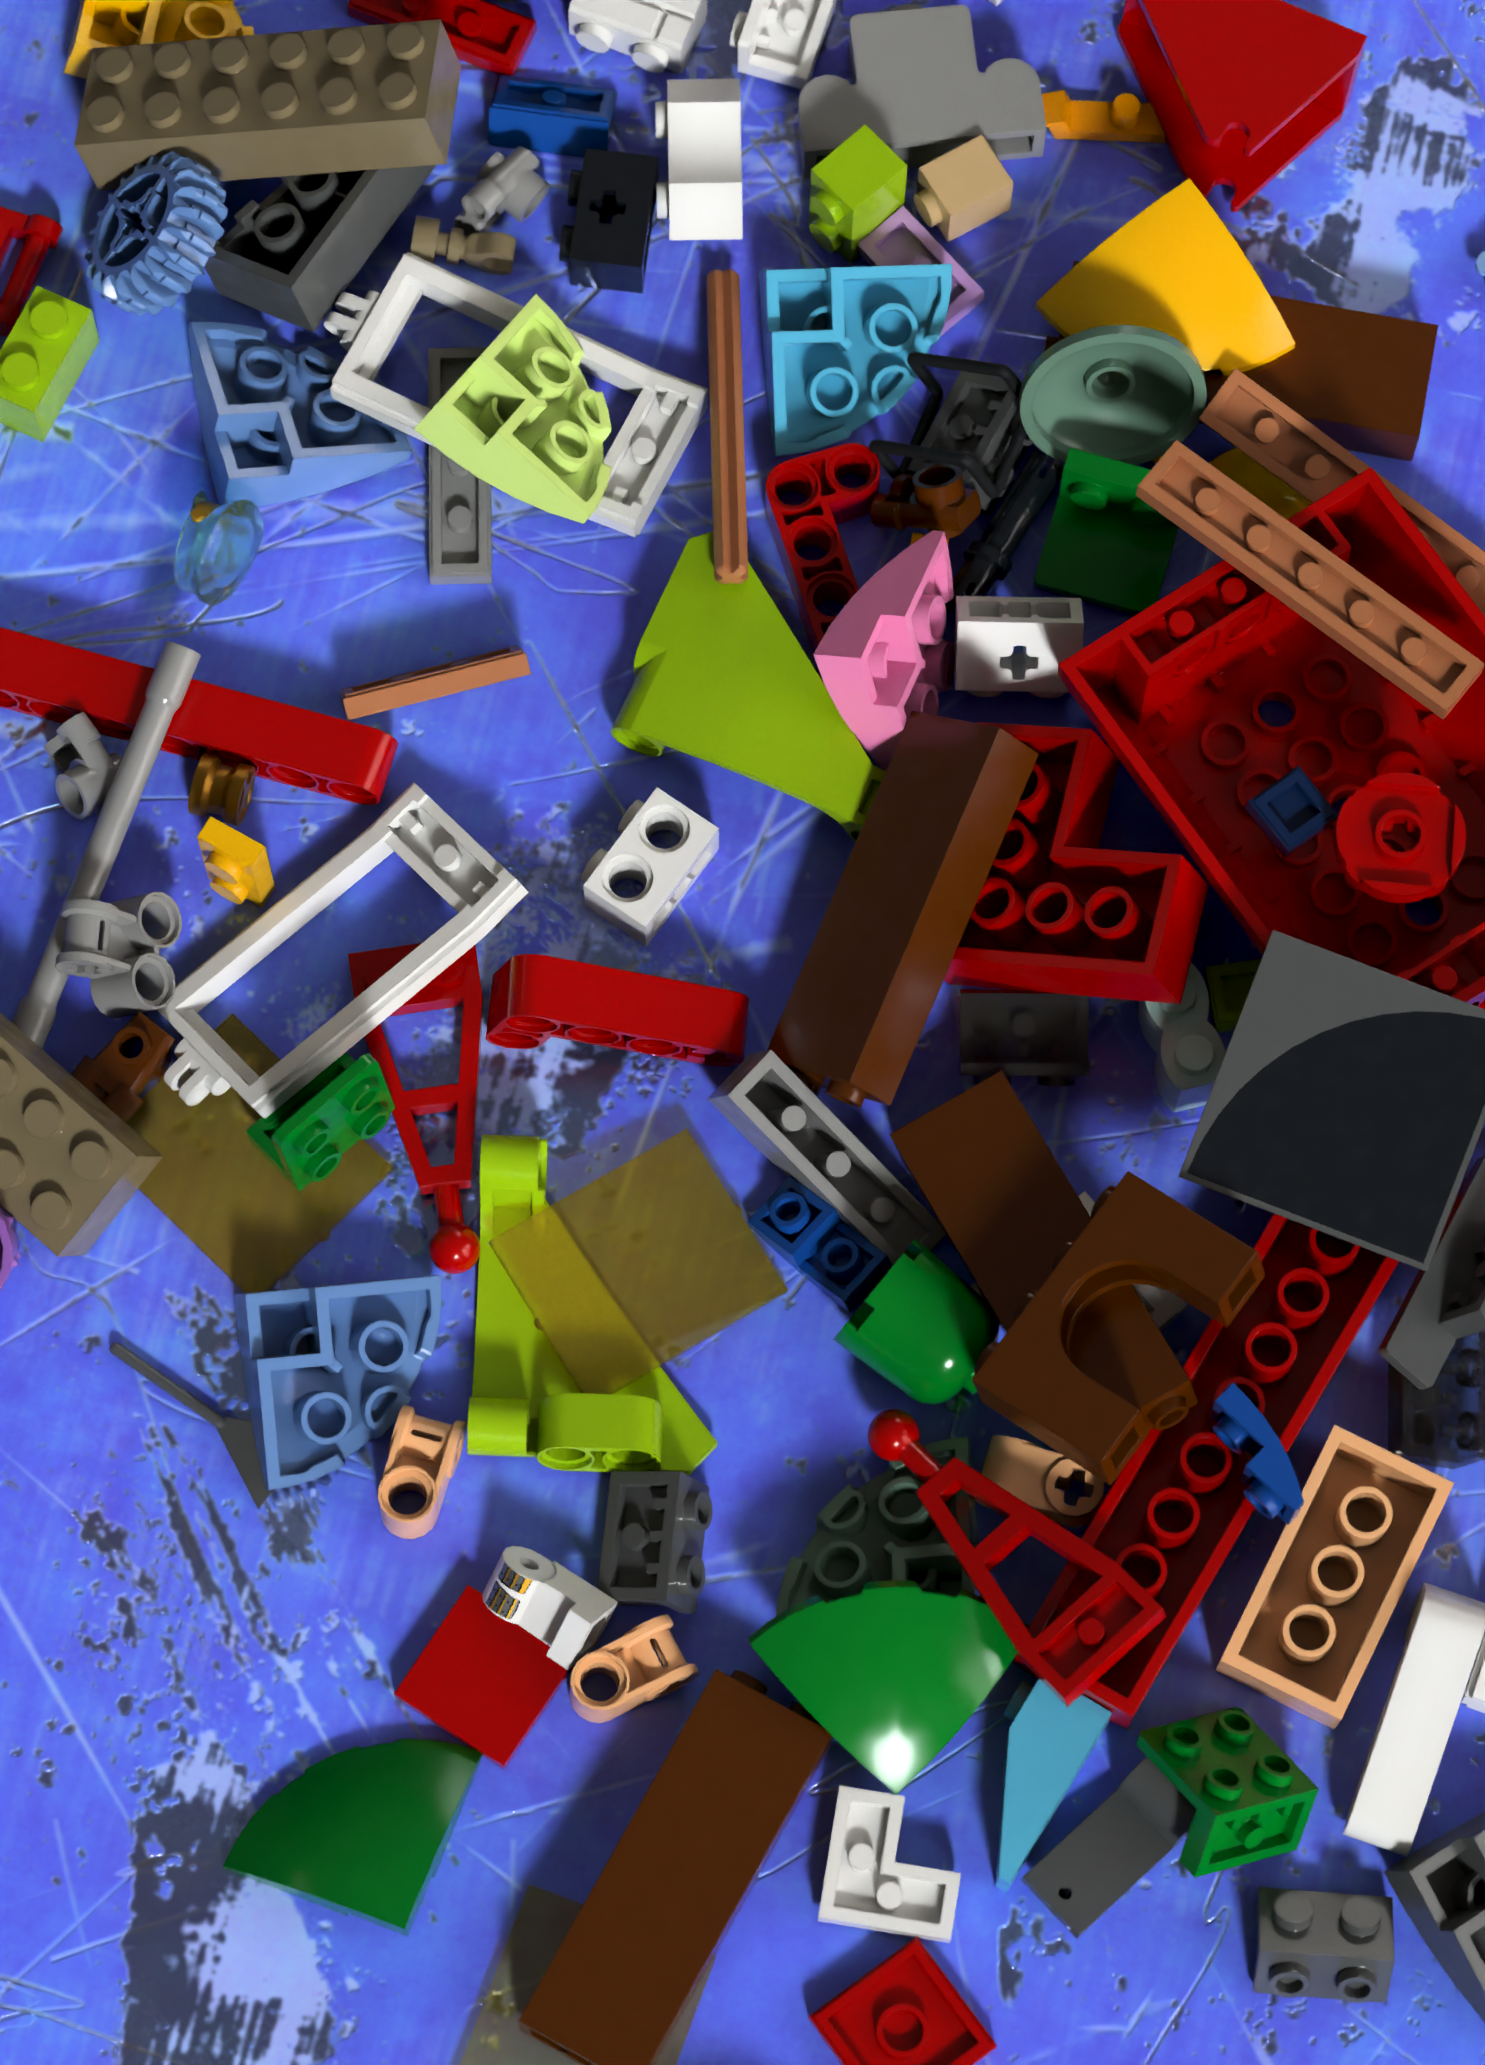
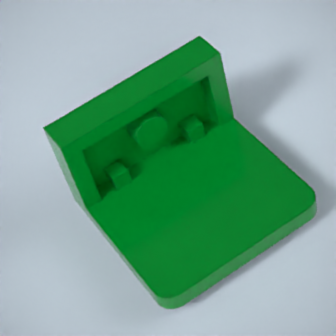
M345 1052L266 1119L261 1117L245 1132L249 1141L300 1192L311 1181L319 1182L328 1177L339 1165L342 1154L360 1139H370L380 1132L388 1122L390 1113L395 1109V1105L379 1063L368 1053L354 1061Z

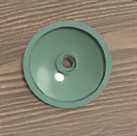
M1121 324L1105 325L1077 332L1062 339L1043 352L1030 366L1024 376L1019 392V409L1023 427L1029 438L1043 452L1065 463L1069 448L1128 464L1139 465L1164 455L1176 439L1182 443L1191 434L1200 421L1198 418L1205 409L1207 390L1205 376L1198 359L1188 347L1176 338L1147 327Z

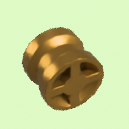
M204 753L197 765L188 800L189 814L202 817L208 813L221 815L225 823L240 826L251 800L255 782V766L239 763L232 767L222 764L218 756Z

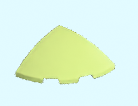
M535 294L418 423L414 430L444 455L486 483L520 501L584 524L599 505L608 485L611 466L604 464L603 442L611 433L612 428L604 394L602 391L595 392L589 389L586 379L579 368V363L584 355L582 348L555 312Z

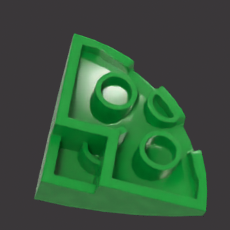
M911 1580L867 1582L864 1584L860 1594L838 1598L829 1602H825L820 1596H814L782 1612L748 1637L752 1648L803 1707L858 1762L896 1795L957 1734L985 1700L1017 1654L981 1596L966 1590H960L956 1597L942 1593L922 1591L918 1584ZM1022 1621L1028 1629L1029 1625Z
M398 1739L396 1742L380 1743L366 1747L356 1746L331 1755L306 1768L303 1774L288 1783L277 1794L270 1796L263 1803L234 1842L223 1867L348 1916L349 1913L408 1936L431 1877H435L483 1755L473 1748L460 1744L428 1739Z

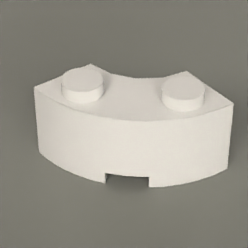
M740 79L667 80V101H655L656 138H668L669 178L668 182H656L657 219L669 218V240L743 239Z

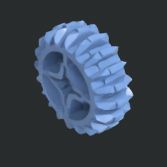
M171 151L162 158L154 155L151 156L146 166L137 163L131 176L123 175L121 177L120 186L114 194L108 193L109 201L105 208L97 212L99 220L97 226L89 232L88 237L92 244L86 250L84 257L89 262L86 276L92 280V288L101 293L103 299L125 312L131 311L138 316H142L147 312L155 316L162 310L163 306L173 307L181 292L188 294L191 291L194 279L198 275L205 274L203 267L210 257L216 255L213 249L216 240L224 235L225 231L220 226V223L227 217L228 209L223 205L226 191L219 186L220 180L211 174V170L186 155L180 156Z

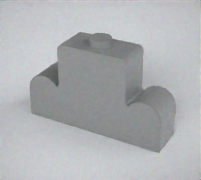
M905 4L897 6L891 11L863 13L852 16L850 19L848 48L852 85L839 76L823 75L813 78L805 84L799 95L798 139L803 179L811 178V169L864 124L907 164V169L919 168L980 135L984 136L999 161L1043 157L1047 129L1041 84L1037 72L1028 63L1013 58L995 61L986 68L985 72H979L977 69L970 10L965 5L923 8L916 4Z

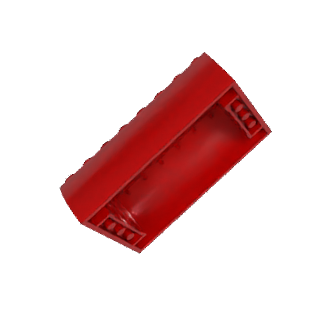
M1369 467L1287 519L1485 663V616L1372 467ZM1225 560L1217 563L1058 664V674L1063 684L1262 956L1272 931L1276 930L1485 1009V665L1480 676L1443 720ZM1268 701L1283 702L1291 709L1293 720L1285 726H1270L1261 719L1258 708ZM1298 765L1331 806L1340 799L1352 796L1356 790L1366 786L1368 780L1380 774L1407 772L1430 779L1441 787L1439 792L1449 799L1453 807L1456 803L1463 815L1466 827L1465 850L1457 871L1439 894L1427 898L1438 907L1440 919L1431 925H1418L1407 916L1405 910L1406 903H1390L1377 900L1365 892L1355 891L1348 886L1334 852L1333 835L1337 820L1284 858L1245 809L1248 801ZM1394 824L1390 834H1382L1383 841L1391 844L1392 850L1405 852L1407 846L1418 844L1417 837H1411L1406 834V825Z

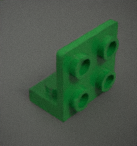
M1069 448L1063 468L1059 497L1034 577V586L1036 588L1070 598H1081V601L1132 615H1137L1157 602L1179 527L1136 496L1138 484L1149 473L1150 469Z
M1233 1707L1140 1731L1136 1745L1196 1808L1179 1858L1180 1863L1194 1878L1297 1850L1319 1788L1241 1708Z

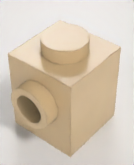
M980 135L919 167L917 193L914 194V202L923 221L929 227L937 225L946 241L950 242L1010 210L1013 181L984 136Z

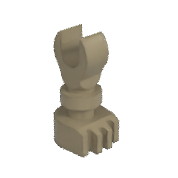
M416 215L410 248L411 254L433 264L437 255L447 257L446 263L459 265V260H464L468 265L490 274L506 275L512 273L516 238L502 232L472 233L465 236L464 229L454 227L451 228V233L441 232V219Z

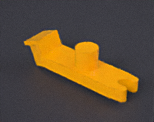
M1065 90L1042 94L1046 127L1049 128L1055 139L1166 143L1164 132L1150 103H1140L1139 99L1133 94H1120L1115 98L1114 102L1070 100Z

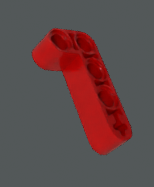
M857 443L842 444L784 461L771 470L765 483L766 519L813 654L828 627L837 617L823 615L816 609V606L828 600L840 602L845 606L850 598L859 590L836 524L859 518L870 512L872 501L879 494L881 470L875 453H872L867 446ZM853 473L860 475L867 482L858 488H848L840 484L837 479L845 474ZM787 491H798L807 496L808 499L800 505H788L780 501L778 497ZM814 545L821 547L827 554L819 560L810 561L799 556L797 551L805 546Z
M521 954L511 957L493 974L485 1039L494 1045L505 1048L533 1049L543 1045L550 1037L708 1066H736L744 1060L749 998L740 992L547 955Z

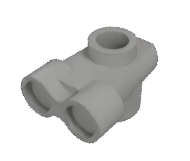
M518 146L508 157H505L499 151L494 153L478 173L476 178L478 182L462 198L461 202L464 209L454 219L455 227L464 229L465 236L472 233H487L493 228L494 222L504 211L520 223L524 222L540 205L550 188V184L536 173L540 164L537 157L531 151L521 146Z
M81 712L64 722L56 730L57 735L43 747L58 770L64 771L57 776L55 781L59 800L67 812L79 820H83L94 813L99 816L122 759L116 753L108 754L99 739L101 737L100 733L87 714Z

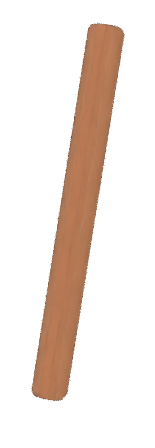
M714 269L707 275L714 578L720 584L725 585L729 583L741 584L748 578L740 281L738 273L732 269L724 271Z

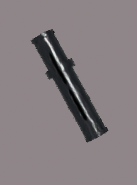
M1041 451L1031 452L1028 462L993 519L989 522L979 541H971L965 550L963 557L966 562L953 580L954 598L945 603L948 613H951L956 606V596H963L964 594L967 596H988L995 582L1006 578L1012 568L1010 558L1020 545L1023 537L1057 483L1062 479L1064 467L1058 460L1055 459L1041 479L1038 477V474L1050 455Z

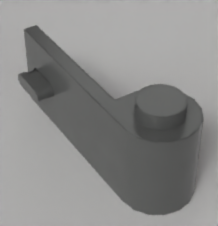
M1146 1757L1130 1772L1110 1797L1027 1872L1021 1881L1077 1939L1175 1846L1187 1837L1189 1825L1195 1815L1196 1808L1157 1766Z

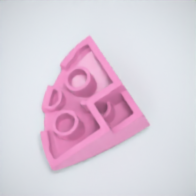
M932 530L904 549L877 571L843 607L828 627L813 654L823 683L839 714L850 730L854 732L861 746L884 771L889 766L911 712L916 711L938 716V692L948 691L951 688L954 644L942 638L946 626L945 603L954 598L952 569L945 531Z

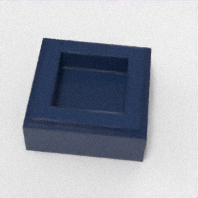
M1299 765L1249 800L1245 807L1284 858L1333 824L1338 817V814Z

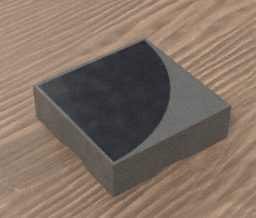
M1273 930L1178 1177L1427 1272L1485 1123V1009Z

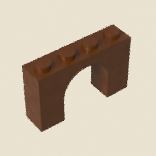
M1129 1171L1116 1187L1109 1186L1100 1194L1091 1212L1092 1220L1077 1239L1072 1237L1061 1246L1053 1261V1272L1039 1290L1032 1289L1022 1298L1014 1313V1324L1000 1342L994 1341L983 1350L974 1368L975 1376L972 1378V1382L985 1405L1110 1486L1148 1436L1149 1430L1140 1409L1082 1373L1070 1361V1337L1082 1311L1094 1299L1109 1290L1125 1285L1143 1284L1169 1291L1223 1326L1228 1327L1266 1276L1259 1254L1255 1249Z

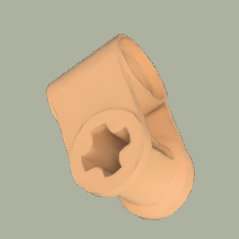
M402 1406L395 1423L388 1451V1460L378 1488V1502L383 1524L392 1534L404 1539H415L424 1536L433 1529L438 1520L449 1480L453 1477L461 1456L466 1437L467 1422L457 1419L451 1425L416 1415L414 1407ZM407 1490L416 1491L426 1498L423 1508L410 1515L401 1514L391 1507L394 1497Z
M993 1435L991 1437L981 1471L982 1475L1061 1526L1080 1528L1091 1523L1103 1503L1104 1482L1061 1453L1046 1450L1034 1443L1010 1436ZM1072 1481L1084 1483V1494L1086 1495L1078 1499L1076 1506L1064 1503L1065 1496L1062 1491L1068 1490ZM974 1498V1500H975L977 1503H979V1504H981V1505H983V1506L989 1508L988 1506H986L985 1504H983L982 1502H980L979 1500H977L976 1498Z
M669 1614L657 1616L634 1627L619 1639L586 1654L577 1661L571 1673L569 1698L572 1708L580 1717L595 1723L613 1720L648 1701H653L675 1692L698 1677L700 1672L694 1663L687 1664L670 1631L674 1623ZM592 1674H606L615 1681L618 1691L609 1700L602 1702L594 1701L588 1698L582 1691L581 1684L583 1680Z

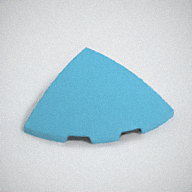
M952 264L759 271L765 382L774 456L804 453L845 440L850 437L852 431L865 425L875 416L887 413L907 393L917 380V374L907 362L908 355L912 352L928 354L931 345L935 344L941 336L952 288Z

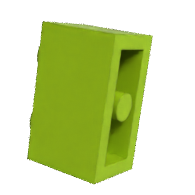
M866 124L811 169L809 230L823 249L830 253L836 250L849 264L861 256L858 252L857 244L905 204L907 164Z
M38 285L36 286L0 350L1 424L41 442L45 440L100 341L91 309Z

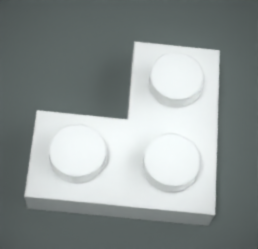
M839 1785L818 1921L950 1943L961 1873L895 1862L905 1796Z

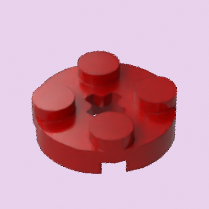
M1390 772L1380 774L1368 780L1366 786L1356 790L1343 803L1334 828V852L1348 886L1355 891L1365 892L1377 900L1390 903H1412L1439 894L1457 871L1466 845L1465 821L1456 803L1453 807L1449 799L1439 792L1440 786L1430 779L1414 773ZM1394 824L1406 825V834L1411 837H1417L1418 844L1407 846L1405 852L1394 851L1391 844L1383 841L1382 834H1390Z

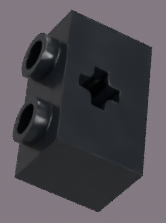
M585 148L582 171L571 170L567 204L568 206L576 207L574 226L564 224L560 239L559 261L569 262L570 285L643 294L657 199L656 182H659L657 156ZM605 216L613 217L611 224L604 223Z

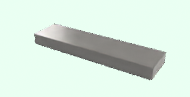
M487 347L428 348L429 409L436 405ZM429 445L430 585L492 584V485L467 471L436 447Z

